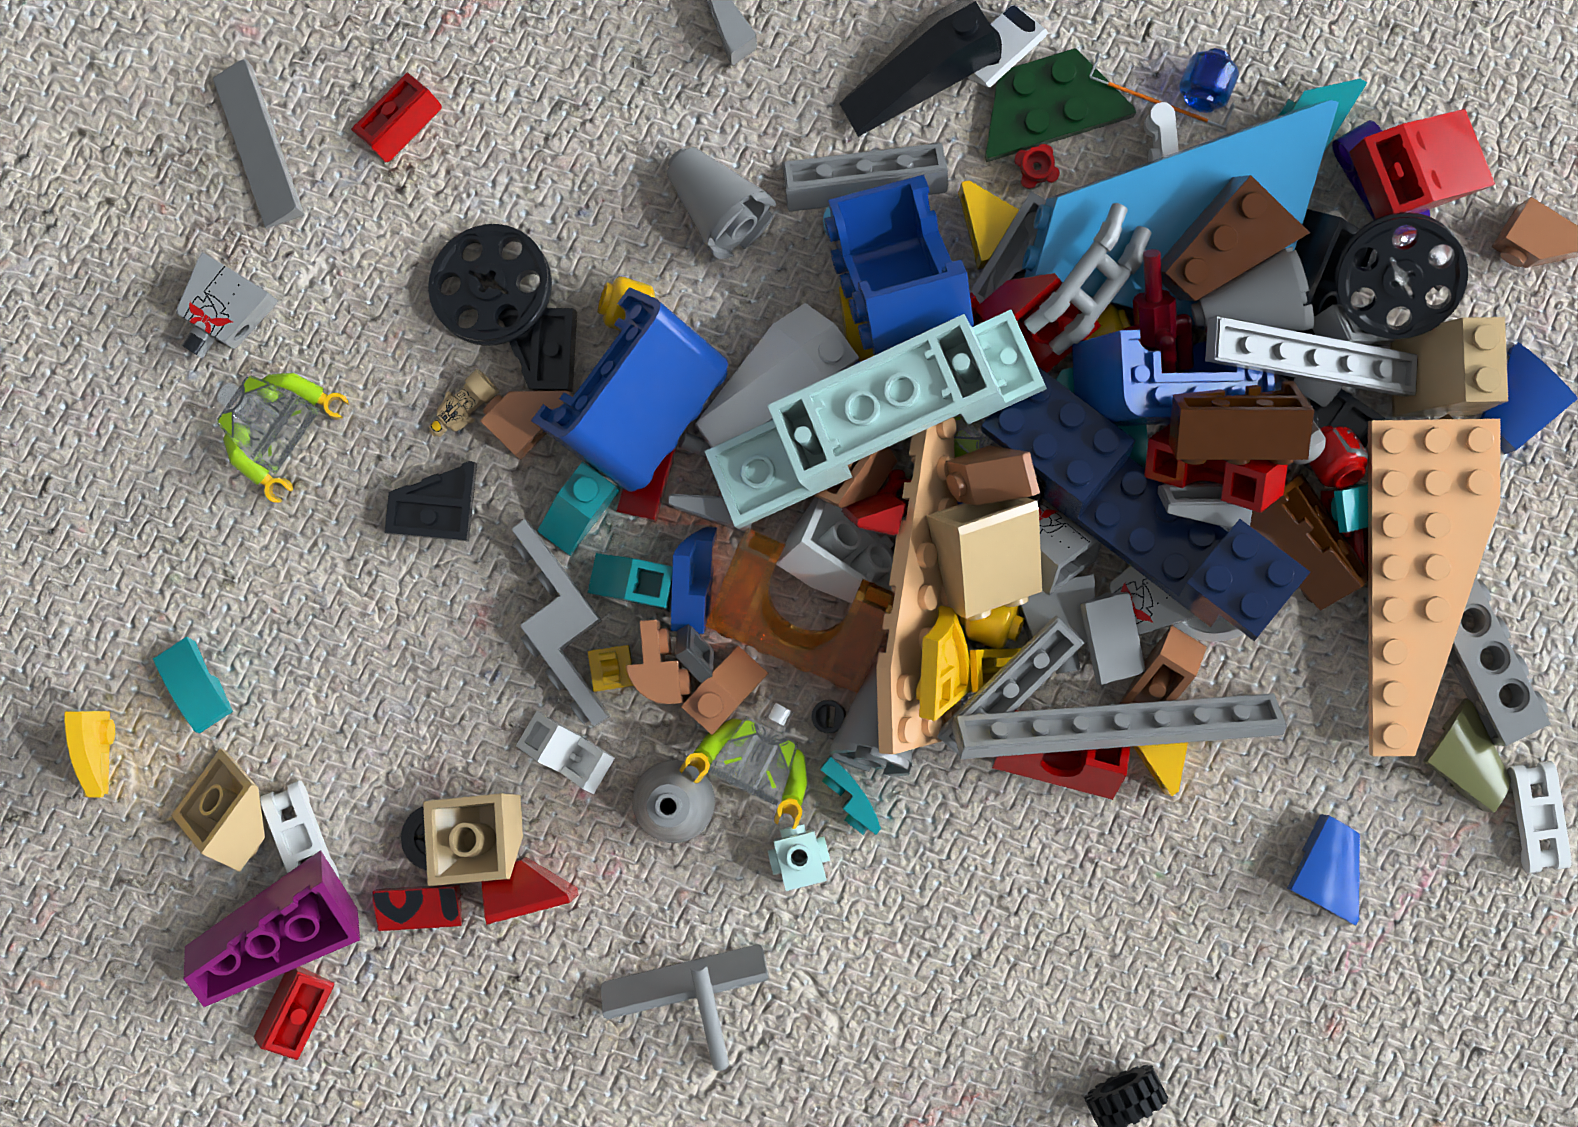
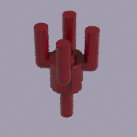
M1156 249L1146 250L1143 252L1145 292L1138 293L1133 299L1134 326L1126 327L1122 330H1140V339L1138 341L1142 347L1151 352H1155V350L1161 352L1162 373H1177V367L1181 370H1189L1194 367L1192 318L1188 314L1176 315V298L1170 295V291L1162 289L1161 253Z

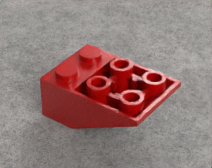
M1465 109L1400 124L1363 138L1349 151L1375 219L1393 213H1421L1495 185Z

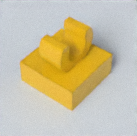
M630 645L587 651L593 692L634 686L629 678L626 666L632 665Z

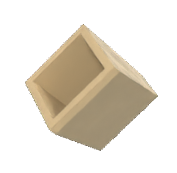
M1505 317L1459 318L1440 323L1439 326L1422 335L1396 339L1390 343L1391 350L1418 355L1416 394L1409 397L1392 395V417H1435L1447 414L1450 416H1475L1508 402Z
M1023 497L976 506L962 503L926 515L932 542L937 551V562L948 605L954 609L955 614L967 620L983 619L991 615V609L1003 605L1005 607L1020 606L1029 601V596L1042 592L1039 508L1036 500Z

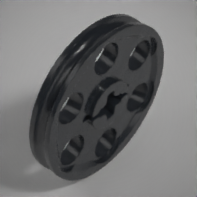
M1393 213L1369 222L1347 242L1336 266V291L1348 317L1364 331L1388 339L1411 338L1436 328L1454 312L1466 290L1468 263L1461 244L1443 223L1419 213ZM1404 225L1414 227L1416 235L1411 243L1404 246L1393 243L1392 237L1396 229ZM1438 245L1450 246L1452 255L1446 263L1434 265L1429 262V253L1434 247ZM1364 247L1374 248L1377 251V257L1370 266L1359 267L1353 263L1354 255L1359 249ZM1391 257L1394 258L1399 269L1402 268L1405 273L1409 272L1407 274V283L1412 290V295L1408 294L1403 284L1394 280L1396 276L1394 273L1395 269L1390 262ZM1442 285L1448 288V296L1443 303L1431 305L1425 301V296L1432 287ZM1360 288H1369L1374 291L1372 302L1364 307L1352 305L1351 296ZM1401 306L1409 309V318L1402 325L1393 326L1387 323V315L1395 307Z
M502 224L475 226L451 239L436 257L428 282L429 299L438 319L452 334L461 340L481 346L505 344L528 332L542 317L549 303L552 290L551 270L546 257L537 244L522 231ZM473 243L481 244L482 253L480 257L473 261L463 259V251L468 245ZM508 243H521L522 250L517 258L513 260L503 259L502 251ZM530 274L539 276L540 283L536 290L529 293L520 291V282L525 276ZM450 277L460 278L461 284L457 292L452 295L442 294L441 287L446 279ZM477 277L483 281L492 282L495 280L503 292L507 294L502 293L497 288L485 289ZM508 308L516 309L518 312L516 322L509 327L499 326L498 317L500 313ZM473 309L478 312L477 322L472 327L462 328L459 326V317L464 311Z

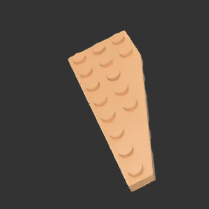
M954 417L921 431L911 438L909 456L912 457L911 461L914 463V471L911 482L904 483L902 496L903 499L909 500L906 520H901L899 532L896 536L889 586L892 587L891 591L895 596L891 613L884 614L882 627L883 630L889 631L886 653H878L876 666L879 753L897 754L941 742L942 740L937 737L941 727L961 708L960 699L937 720L932 721L919 717L920 701L916 698V688L921 678L923 637L936 624L938 607L940 605L949 607L937 562V550L932 542L926 515L958 505L947 485V475L949 472L946 461L955 458L954 435L956 433V420Z
M1500 419L1368 421L1369 755L1371 756L1416 755L1500 506Z

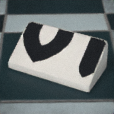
M1011 5L990 24L994 30L1002 58L968 76V79L986 87H991L1048 34L1043 26L1015 5Z

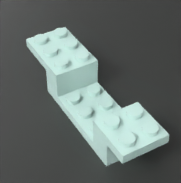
M1008 310L974 327L970 325L965 314L767 405L773 420L705 451V454L733 524L740 529L852 478L848 465L956 415L961 414L969 425L1047 388L1012 310Z

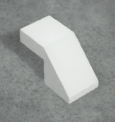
M536 711L516 747L537 762L560 772L576 785L592 794L595 793L615 759L591 741L539 711Z

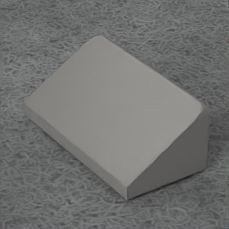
M1128 592L1105 593L1081 603L1080 607L1097 685L1136 676L1145 672V664L1130 594Z

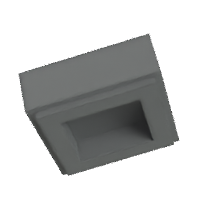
M687 624L677 631L675 657L702 683L712 677L714 649L692 626Z

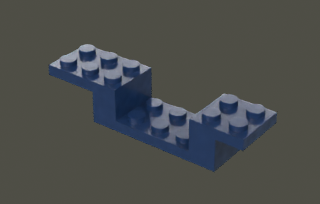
M1038 367L1047 389L991 414L981 425V432L1002 448L1030 452L1035 473L1047 482L1043 499L1209 627H1212L1217 619L1222 616L1255 641L1306 579L1310 571L1241 519L1228 532L1219 525L1167 513L1158 495V486L1166 484L1146 478L1145 468L1130 458L1136 440Z

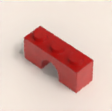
M1170 424L1148 439L1145 467L1146 478L1182 489L1195 481L1217 482L1223 485L1221 501L1259 513L1263 512L1284 495L1288 465L1274 464L1268 460H1250L1248 464L1243 465L1231 464L1224 460H1207L1206 463L1198 465L1184 463L1181 460H1176L1169 446Z
M1130 747L994 757L992 768L1113 800L1127 775Z

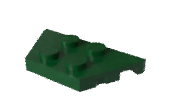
M1076 48L1012 67L996 81L994 104L985 151L986 163L1016 154L1020 150L1026 151L1039 147L1041 144H1049L1133 118L1136 114L1135 107L1117 89L1091 79L1089 75L1093 65ZM1095 68V70H1094L1092 76L1095 77V78L1104 80V81H1106V82H1109V81Z

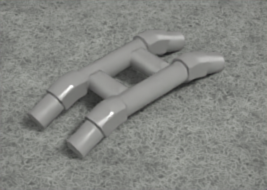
M1113 203L1111 205L1105 222H1102L1099 232L1093 239L1094 242L1058 290L1053 292L1039 306L1040 308L1024 320L1028 330L1035 334L1046 324L1054 322L1069 307L1070 302L1081 311V314L1078 313L1074 320L1064 327V331L1049 342L1050 347L1057 355L1062 354L1074 343L1078 344L1091 332L1096 320L1130 275L1135 274L1143 262V252L1146 251L1145 248L1151 236V231L1142 226L1135 228L1130 243L1126 245L1124 253L1117 263L1106 254L1116 245L1122 232L1121 226L1128 211L1122 204ZM1096 267L1107 279L1093 298H1091L1080 287Z

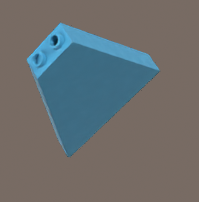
M1333 100L1317 102L1047 198L1045 205L1041 204L1035 216L1034 228L1038 229L1034 245L1028 246L1023 258L1022 268L1026 270L1024 278L1055 273L1064 282L1094 242L1093 239L1099 232L1102 222H1105L1113 203L1124 205L1128 211L1122 223V232L1116 245L1106 254L1117 263L1123 255L1126 245L1130 243L1135 228L1142 226L1151 231V236L1145 250H1159L1162 259L1227 183L1237 176L1251 175L1289 213L1303 224L1339 102ZM1297 241L1287 246L1286 248L1293 247L1294 251ZM1142 262L1135 274L1130 275L1110 304L1133 310L1134 296L1145 292L1144 262ZM1095 267L1080 288L1093 298L1107 277ZM1162 284V289L1169 291V290ZM1170 292V295L1176 298V315L1188 314L1192 318V327L1196 328L1191 304L1197 303V301L1179 300Z

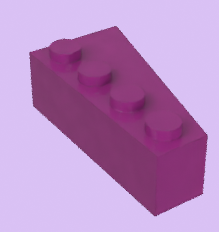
M320 850L185 946L183 979L203 1007L360 941L358 908L322 851Z

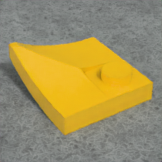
M942 605L938 607L936 624L922 640L921 678L916 688V698L920 701L919 717L932 721L937 720L971 691L970 659L963 630L954 609Z
M110 711L65 712L64 722L67 746L74 771L83 788V797H104V794L109 792V745L113 744L115 738V724L113 720H110Z

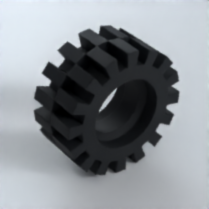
M1143 1065L1140 1068L1138 1066L1133 1067L1128 1072L1126 1070L1122 1071L1118 1076H1112L1106 1079L1105 1083L1096 1085V1089H1091L1087 1093L1088 1095L1084 1097L1098 1127H1127L1131 1123L1134 1125L1139 1123L1143 1117L1148 1118L1153 1115V1111H1159L1163 1108L1162 1105L1168 1102L1167 1099H1169L1152 1065Z

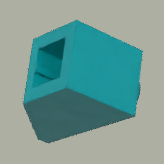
M596 553L587 593L668 610L672 595L673 566Z

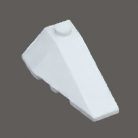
M804 303L771 325L701 415L695 426L710 447L713 448L773 420L767 405L853 366L859 357L836 324Z
M815 497L789 534L776 565L814 589L882 616L885 613L890 614L895 596L891 591L892 587L889 586L894 555L890 548L894 544L886 535L880 538L875 531L858 528L841 512L842 508Z

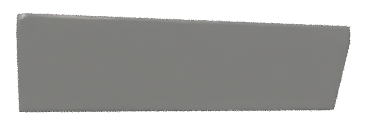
M246 58L237 61L215 76L213 80L264 226L268 229L305 214L254 69Z
M942 143L782 162L789 211L828 207L829 199L923 174L929 185L930 193L928 195L945 193L948 190V168Z
M1055 615L941 727L937 737L959 755L951 726L954 716L1014 712L1084 644V641L1069 625Z
M757 944L605 981L601 985L603 1017L608 1020L697 998L690 965L698 960H703L707 963L713 994L767 981L769 972L763 947Z

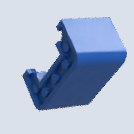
M924 174L828 200L831 217L824 218L829 241H836L837 249L830 251L836 274H841L839 277L845 299L853 298L849 300V307L854 324L862 323L858 325L864 350L872 349L874 356L965 314L970 325L974 327L967 271L962 260L952 262L939 233L935 210L930 211L928 199L930 191Z
M629 287L617 303L625 310L626 317L625 320L618 318L614 324L621 330L614 342L573 397L564 392L559 398L564 404L555 409H549L543 404L531 422L599 474L624 490L632 492L642 489L650 483L654 471L661 461L677 446L680 435L689 423L699 416L703 404L713 390L724 382L727 376L728 360L658 299Z
M1120 330L1072 345L1075 395L1116 426L1169 425L1174 394L1223 389L1225 396L1244 395L1246 386L1252 385L1261 386V392L1275 391V377L1273 373L1206 362V341L1193 344L1194 367L1189 370H1183V373H1162L1161 352H1151L1142 347L1138 341L1140 339V330Z

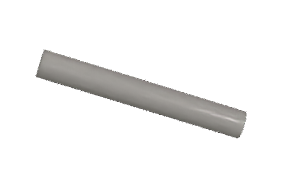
M698 960L690 965V970L714 1070L722 1071L729 1066L728 1056L707 963L703 960Z

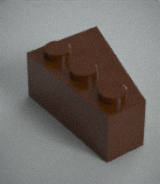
M1251 175L1233 177L1161 259L1162 284L1179 300L1197 301L1310 232Z
M1294 381L1282 382L1281 390L1261 392V386L1259 385L1246 386L1244 395L1225 396L1223 389L1174 394L1172 399L1169 446L1176 460L1194 465L1204 464L1207 460H1224L1236 465L1248 464L1250 460H1268L1279 465L1292 464L1294 460H1308L1314 409Z
M1302 473L1285 483L1284 495L1263 512L1259 513L1252 510L1250 527L1310 571L1299 587L1304 597L1309 602L1314 603L1320 611L1360 589L1368 581L1367 568L1344 534L1339 533L1338 525Z

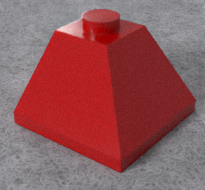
M1055 273L1007 280L975 309L984 322L1008 310H1012L1036 365L1047 373L1072 352V346H1070L1062 354L1057 355L1050 347L1049 342L1064 331V327L1071 323L1078 313L1081 314V311L1070 302L1069 307L1054 322H1049L1037 333L1033 334L1025 326L1024 320L1040 308L1039 306L1053 292H1056L1063 282ZM1096 320V322L1094 323V328L1081 341L1086 340L1102 325Z
M527 857L515 861L510 879L481 881L486 925L568 904L579 895L576 886Z

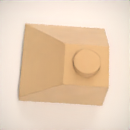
M220 748L171 816L201 854L240 872L247 861L256 854L259 845L265 838L259 789L226 750Z
M500 793L423 801L428 886L510 879L523 839L521 795Z

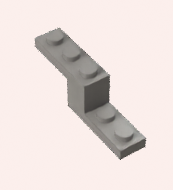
M524 519L512 528V531L518 537L512 543L526 562L533 558L542 571L536 576L549 594L552 595L557 591L560 596L520 625L526 633L521 637V640L535 658L541 654L550 668L545 673L559 691L565 687L575 701L569 705L583 724L590 720L593 726H598L611 715L566 656L563 649L602 620L530 522Z

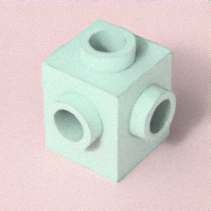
M804 824L798 825L796 829H792V826L781 829V837L774 839L775 849L768 850L773 875L782 874L785 890L789 891L827 881L823 862L830 861L825 837L816 838L814 829L806 831ZM797 849L804 850L807 856L801 862L794 861L791 857L793 851Z

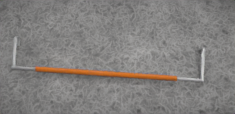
M1097 52L1095 56L1096 61L1089 75L1091 79L1155 104L1162 102L1114 83L1093 77L1092 74L1101 55L1100 52ZM1231 104L1230 112L1223 126L1178 107H1172L1176 112L1225 129L1235 104Z

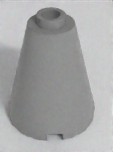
M696 147L679 149L669 159L667 176L708 250L718 259H727L734 256L730 250L739 244L743 249L749 247L770 224L774 215L769 211L770 205L776 207V202L763 189Z
M1293 247L1282 249L1198 299L1197 303L1191 304L1195 326L1197 329L1204 327L1206 334L1208 318L1217 316L1291 331H1304L1314 326L1312 304L1303 306V304H1307L1306 291H1309L1302 263L1297 251H1293Z
M874 662L831 744L830 754H833L832 758L860 770L870 772L872 767L884 769L883 775L907 776L910 774L912 767V750L897 754L879 753L877 662Z
M679 760L663 761L650 767L639 778L633 792L632 805L638 824L648 835L666 843H681L699 835L709 824L715 807L714 791L707 776L705 775L699 783H694L699 776L698 769L694 766H687L681 773L679 769L684 761ZM664 798H671L676 802L677 807L674 813H669L663 808L662 800Z

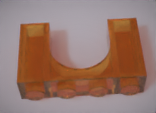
M747 528L736 548L705 626L717 631L723 637L736 639L752 646L762 654L772 655L786 661L800 671L811 672L829 680L839 688H847L858 693L886 633L882 629L884 614L891 613L895 594L891 590L862 579L846 616L838 624L824 630L799 628L789 623L778 613L770 596V583L786 544Z

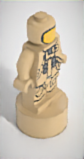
M476 368L465 379L464 387L455 396L449 391L446 392L442 404L437 408V416L440 419H435L429 425V432L434 437H441L448 428L456 432L464 428L468 423H473L475 419L471 417V413L484 402L488 404L499 393L493 382L479 369Z

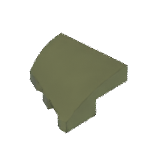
M1464 698L1442 727L1445 732L1424 758L1423 762L1448 780L1453 789L1484 812L1495 813L1507 794L1511 778L1474 704L1469 699Z

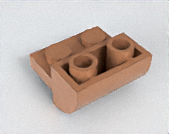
M658 620L640 621L643 664L626 665L632 684L643 696L654 702L662 704L685 703V695L692 694L691 673L688 669H682L680 661L665 662V655L672 654L670 630H667V628L662 629V623Z

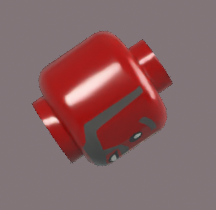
M1325 426L1320 428L1326 437V442L1322 453L1315 460L1308 463L1320 483L1327 487L1344 489L1356 484L1366 473L1365 468L1369 462L1366 449L1354 431L1348 427L1339 426L1333 428L1332 426Z

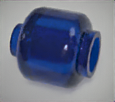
M1212 48L1208 51H1199L1192 55L1179 84V90L1184 97L1185 103L1193 110L1203 113H1211L1214 109L1226 106L1239 77L1238 67L1231 60V56L1221 49Z

